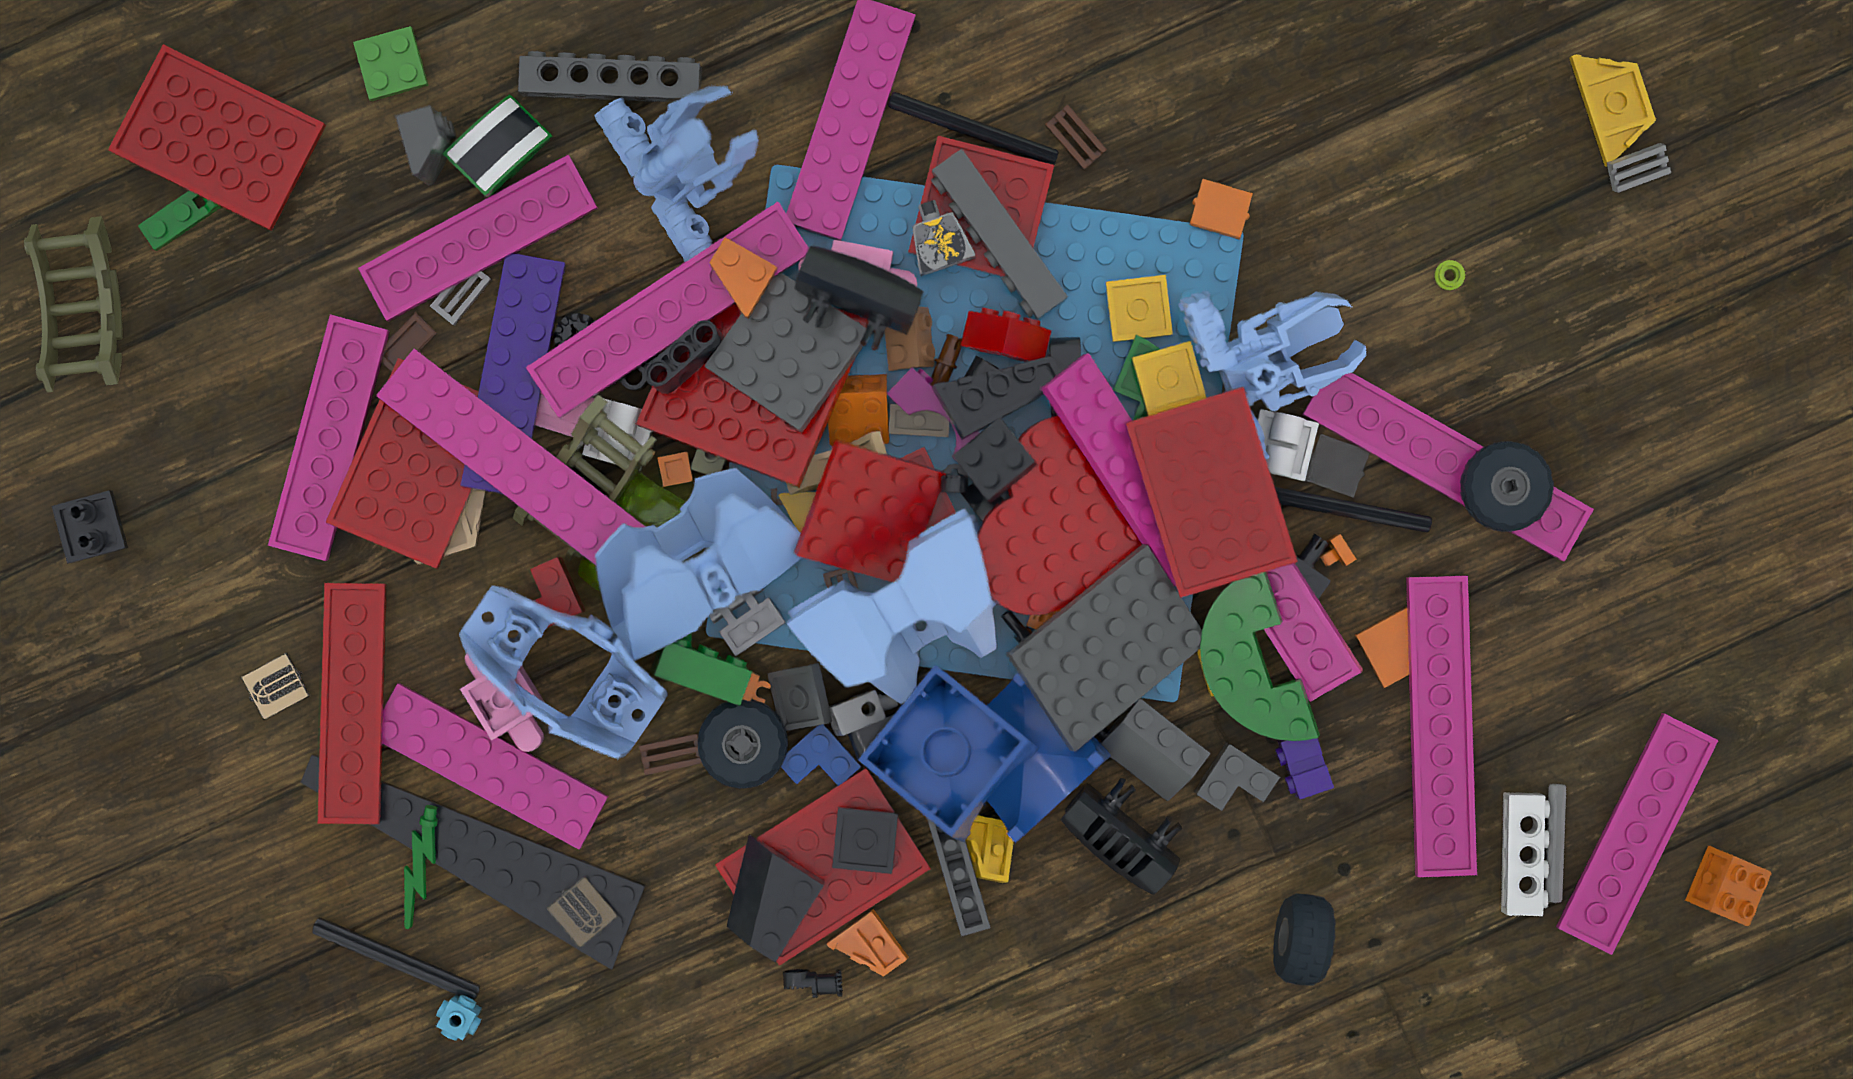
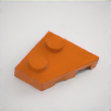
M724 237L710 261L711 267L744 317L749 319L778 270L777 266Z
M874 909L827 942V946L832 950L837 949L851 957V960L869 966L872 971L883 977L909 958Z

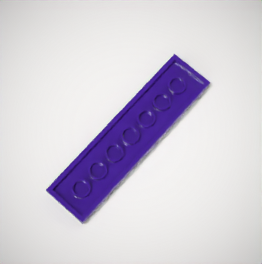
M512 253L504 259L478 398L533 439L541 390L526 367L547 354L550 350L566 264L565 262ZM464 465L461 480L462 487L503 494Z

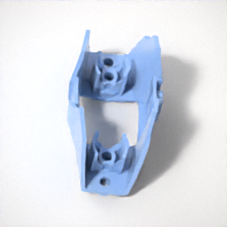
M737 468L696 478L693 492L687 502L680 508V514L657 528L654 525L635 528L623 523L595 554L599 586L611 629L614 631L615 636L620 639L633 660L650 654L698 630L701 623L713 610L729 606L737 595L740 596L750 591L762 590L802 558L794 553L801 533L772 499ZM703 548H708L705 550L706 552L695 559L692 558L684 563L682 562ZM719 587L723 590L720 593L716 590Z
M966 509L953 514L918 535L919 538L909 541L906 565L897 581L876 593L859 590L843 580L836 586L833 585L788 611L791 617L787 621L788 627L817 660L846 687L870 682L900 704L904 703L917 688V673L920 664L917 652L930 642L947 635L951 642L966 647L980 658L997 649L993 608L997 603L990 596L987 574L977 539L980 529L977 518L974 514L969 515ZM919 620H925L927 624L923 631L918 630L916 627V622Z
M491 586L459 633L463 647L477 669L498 687L524 716L528 711L547 723L550 733L568 738L617 759L624 757L630 752L668 696L665 689L635 663L620 639L613 635L614 631L598 618L590 615L587 619L556 612L502 587ZM490 611L493 614V622L483 621L482 614ZM552 622L565 628H573L592 642L612 653L609 663L571 716L557 711L515 682L518 670L531 647L539 637L541 638L545 629ZM511 630H518V635L515 638L508 637V633ZM618 695V703L608 702L609 697ZM635 709L642 710V715L638 719L632 717V712Z

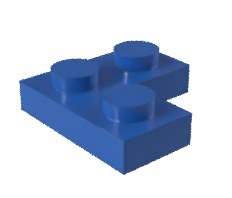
M824 724L817 725L790 749L781 766L790 778L798 784L814 768L820 765L837 785L845 782L861 767Z

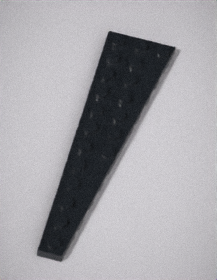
M312 754L301 783L317 793L319 790V756ZM381 780L380 824L370 825L412 849V831L415 830L422 838V825L419 824L420 816L424 815L425 806H436L438 823L435 827V864L611 970L613 969L646 885ZM586 878L617 916L600 931L598 930L601 926L596 927L593 933L598 932L580 947L548 908L558 901L577 926L582 927L584 921L562 897L565 895L566 899L585 921H590L591 916L573 894L568 892L571 890L593 916L597 915L598 910L576 886L581 880ZM600 913L594 917L596 926L603 922ZM592 919L588 924L594 926V920ZM585 924L580 929L585 933H591L593 927Z

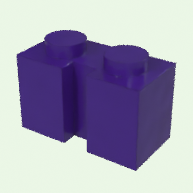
M1317 738L1302 741L1277 740L1280 748L1275 749L1280 766L1286 765L1289 776L1285 777V782L1290 794L1295 793L1298 799H1303L1334 788Z

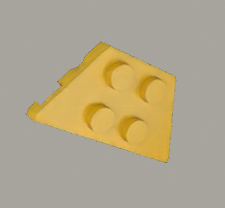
M1576 54L1569 57L1606 167L1607 162L1617 159L1656 121L1637 63L1615 62L1604 58H1587Z

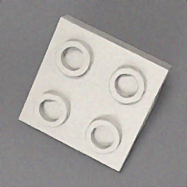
M605 399L608 402L604 410L608 414L606 418L643 446L651 437L652 431L641 428L636 424L642 409ZM598 427L596 429L599 431L598 435L632 461V458L635 456L632 452ZM585 444L582 455L615 464L591 444L588 446Z
M1259 409L1257 420L1265 437V451L1269 454V459H1266L1270 474L1305 481L1319 423L1289 414Z

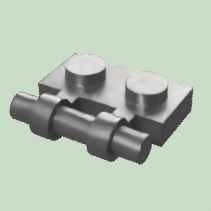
M764 589L750 591L740 596L737 595L729 606L716 608L709 615L714 624L722 618H725L729 624L720 630L719 633L735 656L786 623L770 598H767L760 604L755 599V596ZM747 603L751 610L736 619L732 611Z

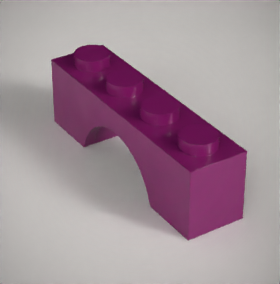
M911 368L891 388L887 395L908 415L920 411H933L944 416L951 423L955 431L956 447L954 455L980 433L977 431L961 440L930 385L934 380L923 369L920 368L916 372Z

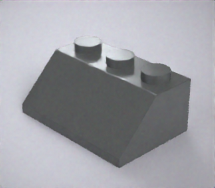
M432 106L397 115V123L412 174L428 186L435 184L448 160L443 153L453 144L452 139L456 138L452 121H448L446 116L443 117L442 113L435 110Z
M1141 698L1119 716L1100 742L1111 754L1110 757L1166 801H1169L1194 777L1211 754Z

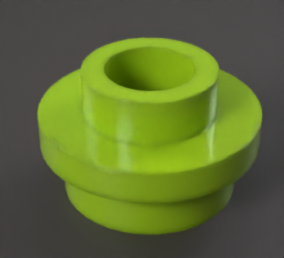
M1454 260L1444 261L1435 270V281L1444 290L1457 289L1464 282V268ZM1446 270H1451L1454 273L1452 281L1445 279L1444 273Z

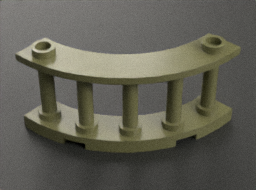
M102 216L91 217L87 230H84L83 234L42 238L38 225H31L28 237L24 239V248L26 254L31 256L41 307L42 344L40 361L36 364L38 380L43 381L47 392H53L56 376L97 371L98 374H102L106 385L118 384L122 354L116 353L117 340L123 339L121 300L116 269L110 270L107 253H111L112 249ZM77 246L90 248L93 259L91 266L50 270L46 250ZM92 277L97 280L99 296L95 300L55 304L53 282ZM96 311L101 314V329L98 332L58 337L57 316ZM100 344L99 356H96L94 360L57 364L58 349Z
M598 395L580 415L571 433V436L574 437L569 445L563 446L556 458L571 469L575 467L610 495L609 499L616 503L641 466H645L654 456L655 451L652 450L656 439L651 436L642 446L606 418L608 414L604 410L608 402ZM598 427L632 452L635 455L632 461L598 435L599 431L596 429ZM584 444L587 446L591 444L625 471L618 485L582 459L583 455L580 453V450ZM519 506L517 507L513 516L517 523L523 526L528 519L532 522L535 520L570 547L565 556L567 562L570 563L574 556L578 558L582 556V554Z

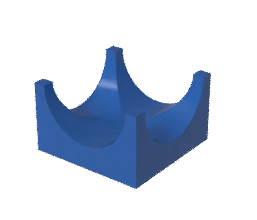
M934 665L859 758V761L948 835L964 842L971 834L970 828L975 817L990 795L1015 767L1025 759L1032 758L1039 748L937 665Z
M1019 673L987 705V707L1039 748L1032 758L1025 759L1015 767L987 799L988 803L1003 821L1007 829V835L1015 843L1034 828L1111 756L1095 737H1092L1077 751H1070Z

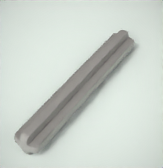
M1550 784L1548 791L1550 815L1547 819L1549 847L1546 848L1549 874L1548 878H1545V890L1548 892V902L1558 903L1562 901L1566 786L1563 784Z

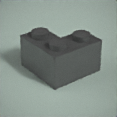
M1226 742L1193 792L1222 811L1238 786L1264 802L1280 777Z

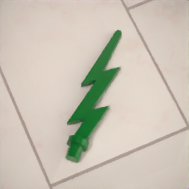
M426 805L424 815L420 816L419 824L422 825V838L415 830L412 831L413 872L408 866L404 867V922L406 929H410L413 926L416 891L423 900L427 899L425 856L432 864L436 863L435 827L437 826L438 819L436 818L437 807L433 805Z

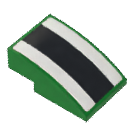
M509 94L468 128L443 155L489 198L509 178L512 179L553 136Z

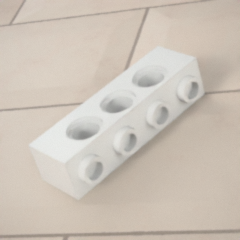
M1503 792L1501 912L1506 915L1543 916V908L1548 907V892L1544 890V878H1548L1549 865L1548 861L1544 860V848L1549 847V832L1545 830V818H1549L1550 804L1548 800H1545V795L1540 793ZM1531 816L1533 827L1529 831L1523 832L1520 828L1521 820L1524 817ZM1530 846L1533 855L1530 860L1522 862L1520 851L1524 847ZM1530 876L1532 879L1531 888L1527 891H1521L1519 888L1520 880Z

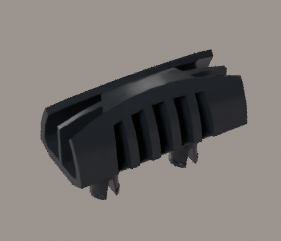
M811 245L799 268L794 290L813 297L803 317L807 324L815 312H818L815 327H821L830 304L869 319L860 344L865 347L871 336L875 335L872 350H878L886 327L906 335L909 333L924 293L923 290L909 281L874 264L837 251Z
M1120 778L1106 796H1103L1090 784L1086 783L1065 808V814L1060 820L1102 862L1139 888L1155 895L1171 879L1178 868L1180 858L1166 846L1182 830V826L1178 822L1166 831L1173 818L1167 816L1157 830L1150 834L1119 809L1129 796L1135 792V788L1131 784L1122 793H1119L1126 779Z

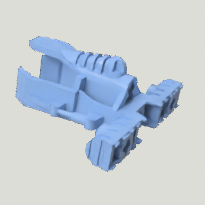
M709 86L693 92L681 100L670 103L666 113L660 115L653 124L647 127V132L652 141L651 144L646 133H644L646 127L643 119L638 114L633 113L629 106H626L624 98L621 97L610 102L609 105L603 107L601 111L594 115L597 123L604 130L603 132L606 137H608L609 142L613 145L612 147L619 154L622 163L627 167L631 177L634 176L633 183L636 189L643 195L656 198L651 209L657 215L662 227L667 231V235L676 246L677 251L682 255L684 262H687L711 246L713 242L708 235L709 226L706 220L689 207L687 200L695 208H700L714 199L717 193L731 187L732 180L741 171L745 162L754 157L758 143L757 133L753 130L731 141V148L726 156V162L718 165L714 160V151L709 144L710 134L702 121L694 118L705 103L731 94L732 92L726 86ZM712 180L716 187L705 191L703 184Z
M1202 291L1199 294L1194 293L1190 297L1180 299L1179 307L1181 311L1184 310L1186 315L1184 321L1191 339L1196 343V346H1194L1196 353H1200L1201 359L1199 361L1201 367L1207 366L1209 372L1219 370L1226 389L1225 392L1244 387L1249 407L1253 405L1254 401L1261 399L1268 409L1277 411L1280 407L1291 404L1296 399L1308 395L1315 396L1318 394L1319 389L1328 386L1341 376L1353 372L1366 356V346L1354 340L1350 348L1342 353L1338 360L1300 370L1298 364L1290 359L1291 356L1303 349L1338 334L1344 324L1339 309L1333 306H1352L1346 299L1336 294L1314 292L1308 297L1297 299L1287 304L1279 302L1275 308L1264 314H1258L1247 321H1240L1237 325L1238 338L1228 343L1225 341V327L1222 318L1214 307L1213 301L1209 298V291ZM1277 314V315L1274 316L1273 318H1271V319H1269L1268 321H1266V319H1268L1269 317H1271V316ZM1265 321L1267 322L1268 326L1266 328L1254 330V328L1260 326ZM1290 383L1298 388H1304V391L1295 394L1288 393L1279 396V390ZM1251 411L1265 459H1269V454L1265 451L1263 430L1253 411Z

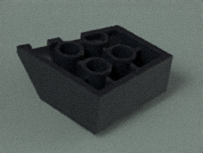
M749 834L727 927L750 947L776 963L823 888L825 881Z

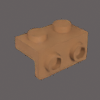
M928 307L918 308L907 335L886 327L885 340L889 371L934 367L935 347L932 344V318Z

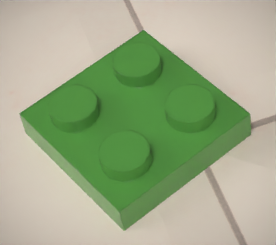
M411 26L353 42L370 101L429 86L415 34Z

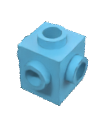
M455 995L449 1002L444 1000L436 1014L440 1018L436 1027L442 1029L441 1034L451 1040L457 1041L458 1038L463 1040L468 1034L474 1035L482 1020L478 1018L482 1008L477 1006L476 1001L470 997ZM458 1015L461 1018V1024L451 1019V1017Z

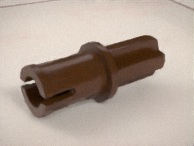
M951 334L946 335L939 358L934 360L937 363L931 376L934 380L930 384L931 386L942 382H949L953 369H957L955 364L962 348L961 338Z

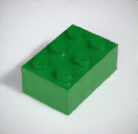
M680 638L657 650L650 669L654 676L733 704L741 705L752 671L746 667L747 662L743 659L727 654L726 659L718 657L719 652L715 649L699 644L698 649L689 647L691 642L684 638Z

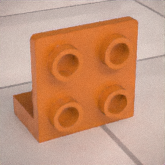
M887 374L850 375L847 377L828 421L829 444L831 446L834 445L835 439L852 443L871 432L880 431L883 443H889Z
M1708 845L1685 901L1749 926L1767 887L1771 871Z

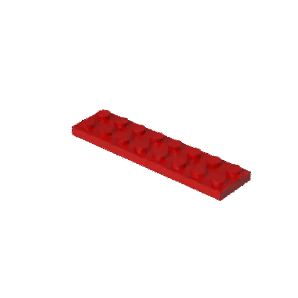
M325 583L318 824H380L386 584Z

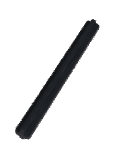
M897 92L891 94L888 102L889 108L1036 161L1052 165L1056 163L1059 151Z
M1274 487L1279 504L1421 532H1429L1431 529L1432 518L1430 516Z
M318 918L314 923L312 933L456 995H465L475 1000L479 994L480 985L326 919Z

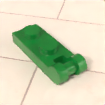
M188 191L139 224L138 227L152 248L158 251L213 214L221 206L203 198L205 205L199 208L195 200L200 196Z

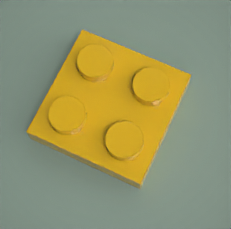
M1166 275L1105 283L1112 342L1134 340L1135 335L1142 338L1173 335Z
M1191 341L1132 357L1148 416L1207 398Z

